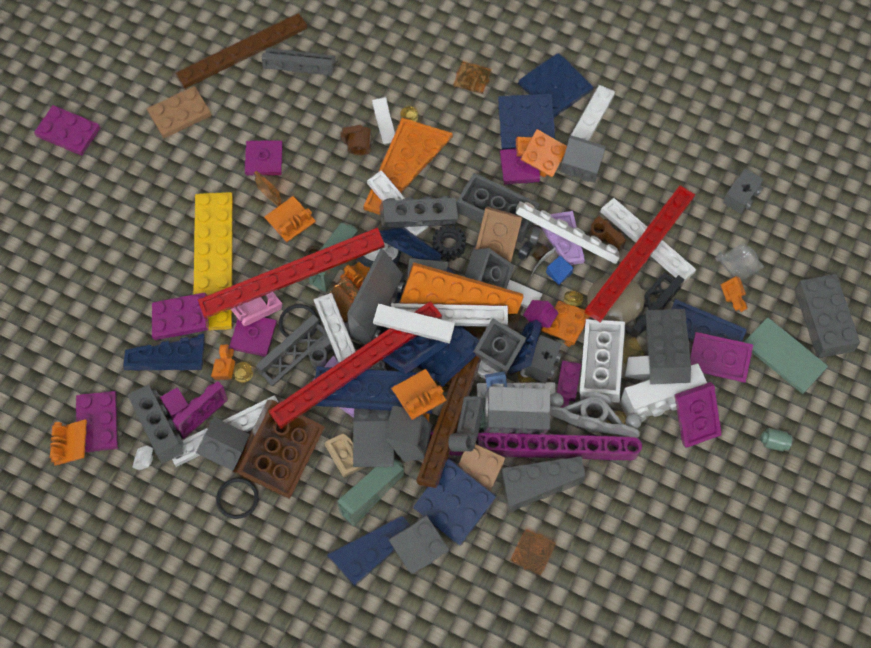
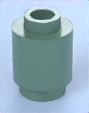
M767 428L766 431L762 432L761 443H763L765 448L779 451L789 450L792 443V435L784 431Z

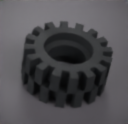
M446 225L445 229L441 226L440 231L437 229L435 234H433L432 246L434 250L442 255L441 260L446 257V261H449V258H452V261H454L456 256L459 259L461 254H464L466 248L465 233L461 232L459 227L456 230L455 225H452V228ZM446 238H452L456 241V245L452 248H447L442 245V241Z

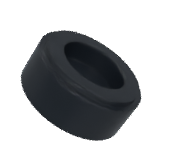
M526 241L518 254V258L523 261L526 260L532 251L533 244Z

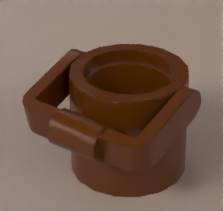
M362 125L342 128L340 133L341 141H343L344 145H347V151L350 154L366 155L371 152V129Z

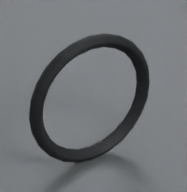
M295 304L289 306L280 315L279 329L286 338L289 336L283 328V318L292 309L304 308L318 318L317 313L307 305ZM317 328L310 333V337L316 333Z
M233 478L226 481L219 488L216 495V504L219 511L231 519H241L250 515L255 510L259 500L258 491L254 484L243 478ZM234 482L245 483L254 492L252 507L240 515L227 513L220 503L223 489Z

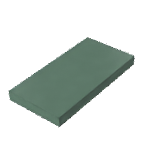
M768 317L744 341V343L753 344L752 353L802 394L828 368V365Z

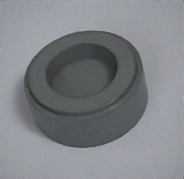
M535 226L529 241L533 246L537 244L541 230Z

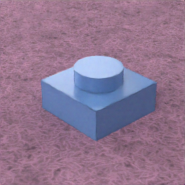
M505 372L485 375L487 389L492 387V384H504V387H507Z

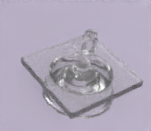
M744 242L724 255L720 251L715 257V260L720 261L733 278L735 276L740 277L741 282L764 268L758 260L755 251L746 246Z

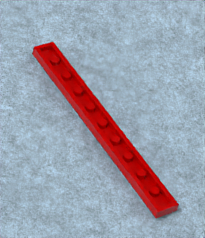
M679 185L587 306L585 314L599 323L602 322L695 197L694 193Z
M377 227L198 299L204 318L207 319L384 248L385 244Z
M431 301L413 312L442 319L441 313ZM391 328L270 409L269 414L280 429L417 335Z

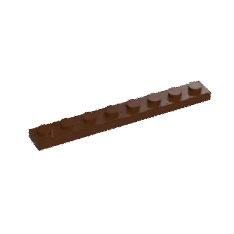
M297 13L176 72V77L182 87L186 89L266 50V48H270L307 30V24L300 14Z
M477 355L453 376L446 396L447 401L443 404L416 479L418 485L432 488L438 487L450 452L449 437L452 433L457 432L464 397H469L481 363V359Z

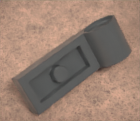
M349 322L344 323V324H345V327H346V329H347V331H348V334H349V336H350V338H351L350 329H349ZM327 335L322 338L318 345L310 350V362L314 369L317 366L324 367L328 363L327 354L333 351ZM317 356L323 357L322 360H314Z
M482 396L464 397L457 433H452L449 437L448 443L451 451L472 452L474 450L485 399Z

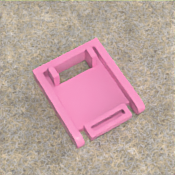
M272 292L266 295L268 298L267 304L259 297L231 310L239 321H242L243 326H247L281 310V301Z

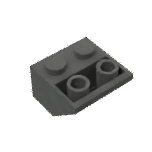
M392 406L385 439L404 462L424 459L428 449L432 425L423 414L412 420L404 408Z

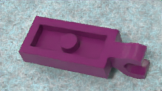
M562 360L557 393L561 394L564 399V403L560 408L569 406V401L575 402L581 370L580 363Z

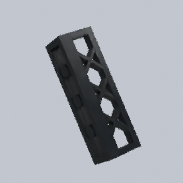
M664 272L644 295L645 301L647 300V303H644V307H648V310H663L682 288L685 279L680 275L673 279ZM664 279L670 283L667 289H661V283ZM651 294H659L660 297L655 302H650L649 296ZM646 313L639 315L635 319L637 323L632 329L625 324V332L636 340L646 329Z

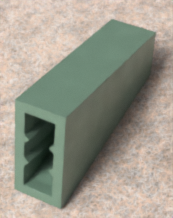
M340 223L320 250L357 236L358 230L350 224ZM343 264L309 277V284L326 292Z
M394 459V467H375L337 501L339 513L355 526L404 475L401 462Z

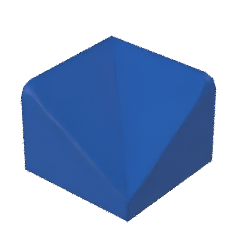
M561 256L555 259L546 269V274L558 285L573 273V267Z

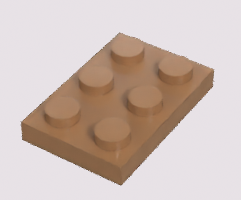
M195 86L146 108L163 139L211 116L210 110Z
M486 207L475 250L490 248L511 263L523 217Z
M475 444L472 452L463 453L458 466L492 491L506 457Z

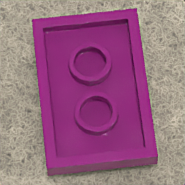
M52 105L34 131V134L38 138L83 156L100 130V125Z
M199 293L153 302L152 338L159 340L209 330V320L204 318L198 299L208 295L206 293Z
M695 332L690 354L691 366L699 364L703 374L746 383L753 344Z
M219 381L215 384H210L200 397L194 398L184 411L181 410L175 415L172 421L178 434L183 439L189 436L228 401L224 387Z
M709 382L674 394L682 445L685 448L722 435L713 383Z
M116 391L76 395V422L87 420L85 452L118 449Z

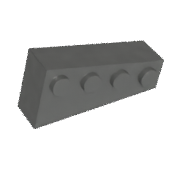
M582 457L502 468L501 480L508 514L521 507L529 506L538 500L546 499L550 495L582 484L585 478Z

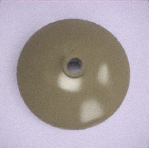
M611 275L598 279L590 287L587 296L588 305ZM632 280L603 320L623 321L625 324H628L641 314L645 298L642 288L636 281Z

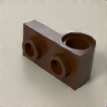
M599 215L592 222L589 233L590 237L595 236L601 242L605 240L607 243L615 246L619 252L624 248L626 242L624 235L620 231H616L608 220L603 219Z

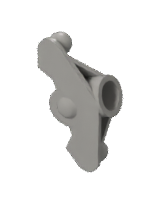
M586 392L584 397L587 399L564 408H560L564 403L561 394L553 393L550 395L551 416L584 428L589 432L639 437L640 432L636 430L641 425L639 415H628L626 425H624L608 405L612 402L611 398L604 394ZM589 410H597L601 413L602 416H600L599 418L589 417L586 412Z

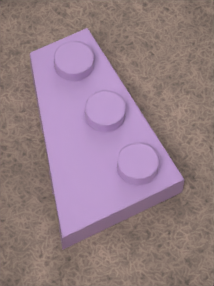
M573 211L550 214L556 220H564L572 228L577 227ZM541 227L552 246L556 248L555 250L559 256L564 258L570 265L584 263L585 259L581 246Z

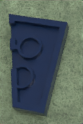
M405 227L379 231L384 243L415 259L440 261L442 255Z
M536 319L527 323L521 335L526 340L507 371L510 375L518 371L520 372L532 364L542 325Z

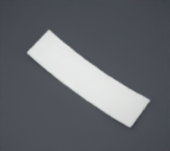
M386 97L372 100L383 144L391 143L395 131Z

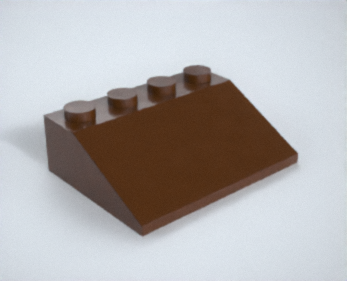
M267 400L232 472L290 499L325 426L300 415L280 429L269 414V410L279 403L274 400Z

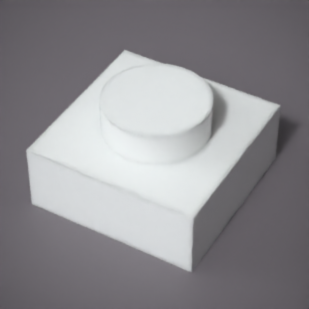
M144 446L137 449L132 468L141 470L149 467L153 460V448Z

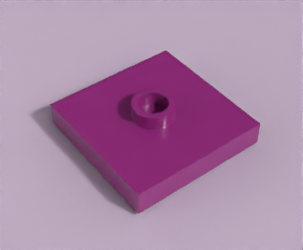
M246 141L245 175H282L283 142Z
M516 149L500 150L504 185L540 182L539 170L520 160L522 157L517 156Z
M262 318L250 325L243 326L242 321L237 319L229 348L234 349V351L266 357L269 353L277 320Z

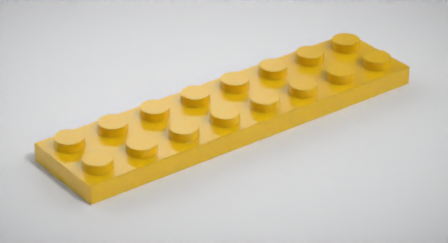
M232 192L195 194L193 295L199 293L210 295L232 286ZM229 309L209 317V330L232 329V310Z

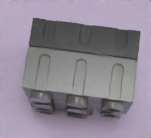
M492 384V387H489L485 392L484 432L544 435L550 430V389H545V386L533 385V388H525V385L514 384L512 387H504V384Z

